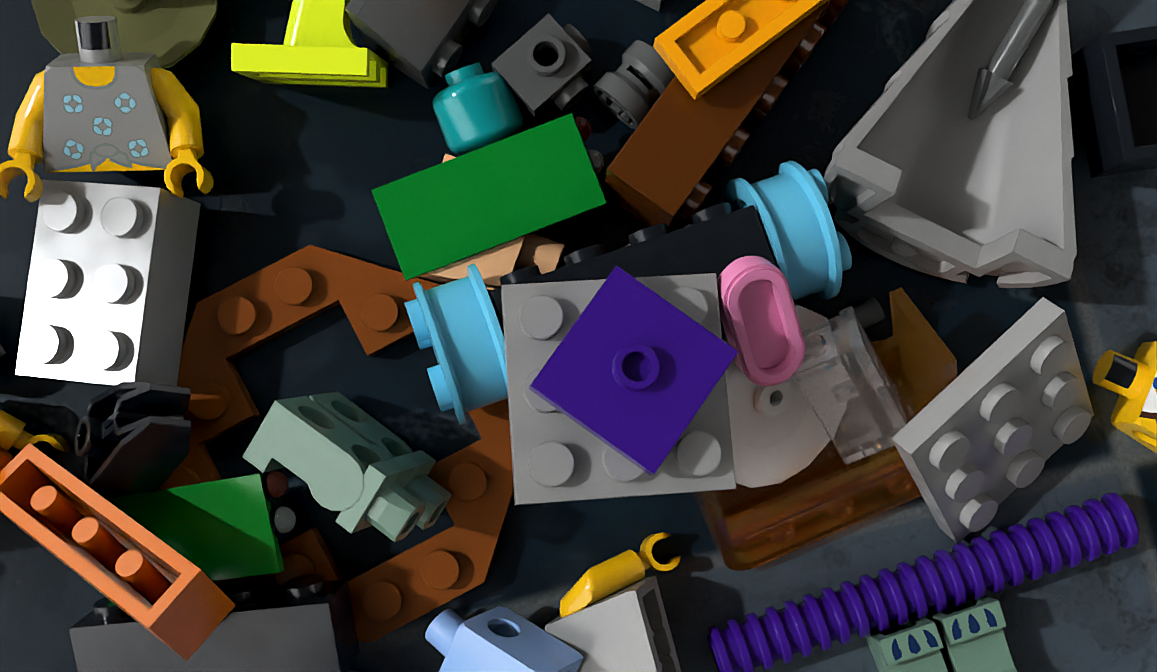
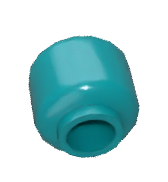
M480 63L468 65L446 74L445 78L449 87L440 91L432 102L447 147L455 154L469 153L516 135L523 129L525 124L515 92L498 72L494 71L484 74Z

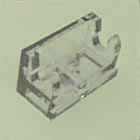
M852 306L839 311L840 316L802 332L805 341V352L810 351L815 346L825 345L818 352L805 355L801 366L793 374V377L846 465L895 446L891 438L908 423L900 395Z

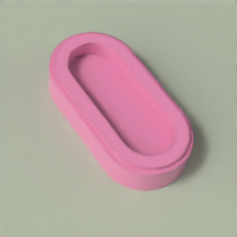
M744 256L738 258L726 266L717 279L720 319L728 344L738 351L733 359L736 366L751 382L760 386H774L793 376L801 366L805 356V341L786 276L763 257Z

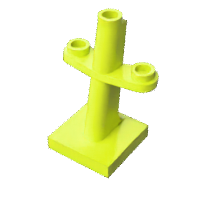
M293 0L283 45L231 43V71L265 84L388 88L389 63L370 49L359 48L355 43L350 28L351 18L345 9L351 0Z

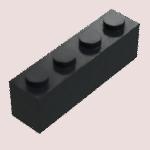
M308 574L286 581L283 586L261 588L260 582L248 580L223 587L221 590L236 606L188 661L184 660L107 597H104L93 604V610L69 628L77 671L348 672L360 654L348 579L324 581L323 575Z

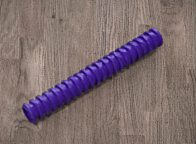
M1108 492L1101 497L1100 501L1094 498L1085 500L1082 508L1078 505L1067 506L1063 511V515L1058 511H1052L1047 513L1045 521L1034 517L1027 521L1026 527L1018 523L1010 525L1007 534L1002 530H995L990 533L989 540L982 536L975 537L971 540V546L969 547L965 543L960 542L953 545L951 553H948L945 549H939L934 552L933 559L921 555L916 557L915 565L910 566L908 562L903 561L897 564L896 571L891 572L888 568H882L878 570V577L872 579L870 575L864 574L859 577L858 584L853 585L848 580L841 582L840 590L834 592L831 587H826L822 589L820 597L815 598L814 595L808 593L803 595L802 603L795 604L790 599L784 601V609L777 611L774 606H769L765 608V615L757 617L754 612L746 614V621L739 624L735 618L728 620V628L719 630L716 625L708 627L709 634H707V640L718 672H755L754 668L763 666L768 671L774 668V661L781 659L784 664L792 663L794 654L801 653L804 658L812 656V648L819 646L822 651H827L831 649L833 641L838 640L842 645L850 643L851 635L857 634L862 639L869 637L871 628L876 627L880 632H884L889 629V622L895 621L898 625L902 626L908 623L910 615L922 619L927 617L928 609L932 608L937 613H940L947 609V603L952 602L955 606L964 605L966 596L970 595L971 598L979 600L986 595L987 589L996 594L1005 589V583L1012 587L1022 585L1024 577L1032 581L1038 580L1043 576V570L1049 574H1056L1062 570V564L1073 568L1081 563V558L1091 562L1100 557V552L1112 555L1119 550L1120 546L1126 549L1133 548L1139 541L1138 522L1126 500L1115 492Z

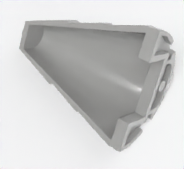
M953 0L931 24L924 43L890 78L885 85L883 94L833 151L832 160L827 166L823 178L828 190V203H834L837 208L833 220L851 237L872 251L903 266L943 279L967 284L970 273L978 277L992 275L998 276L997 285L999 288L1042 287L1070 280L1073 271V261L1077 255L1071 167V159L1074 157L1067 80V78L1073 75L1066 0H1056L1008 79L1013 85L973 120L968 118V111L978 69L981 67L986 68L1025 0Z

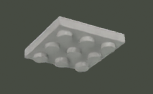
M716 273L635 278L722 340ZM606 279L501 285L515 505L736 489L725 372L656 473L650 476L529 389L530 384Z
M1042 297L891 438L939 528L956 543H959L970 532H977L988 525L994 518L998 505L1017 487L1024 488L1031 484L1041 473L1045 461L1064 443L1071 444L1078 440L1087 430L1091 418L1094 416L1065 310Z

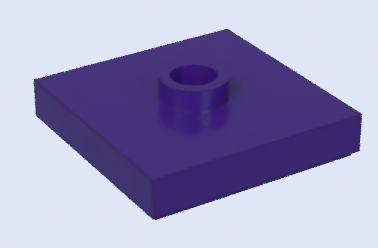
M616 265L530 384L529 389L651 476L656 473L738 351Z

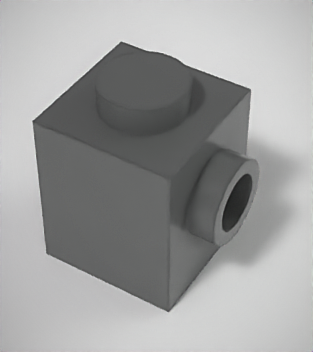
M548 13L492 62L491 65L493 72H498L515 92L520 109L537 126L557 107L562 112H566L588 92L590 85L587 81L591 78L592 62L588 56L592 53V49L574 26L567 23L562 28Z

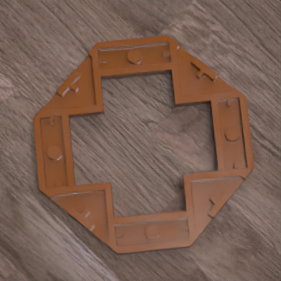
M308 245L198 302L182 346L177 386L191 388L189 407L183 419L191 421L189 454L158 490L222 479L205 444L260 416L233 359L341 304L367 356L372 357L415 335L405 306V302L417 299L412 284L420 282L425 290L440 286V284L417 277L405 281L401 272L317 246ZM508 398L469 411L468 413L482 439L436 462L429 472L432 480L452 494L445 507L454 525L348 581L358 640L372 643L485 582L514 491ZM316 526L279 545L284 571L213 582L222 589L236 582L254 580L260 582V586L263 588L283 586L286 581L308 574L323 575L324 581L342 580L343 577Z

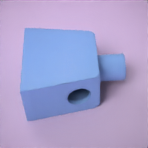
M495 607L466 621L452 609H447L435 617L425 634L426 640L445 656L439 672H577L584 658L575 649L507 607Z

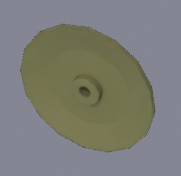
M31 0L42 35L60 54L79 53L75 19L86 16H114L117 18L121 53H154L158 58L160 68L163 69L174 66L200 46L217 16L218 0Z

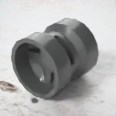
M635 40L622 54V64L615 72H606L593 85V91L602 104L615 117L636 130L650 111L651 106L672 81L675 74L652 46L644 41Z

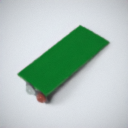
M571 112L568 115L371 190L405 281L606 205L607 202L596 176L604 167V158L600 152L587 150L584 145V141L590 137L592 131L589 121L583 117L574 118Z
M281 469L160 489L155 493L142 492L106 498V500L200 568L212 581L284 571L278 539L286 540L290 537L296 524V515L290 506L283 501L289 482Z

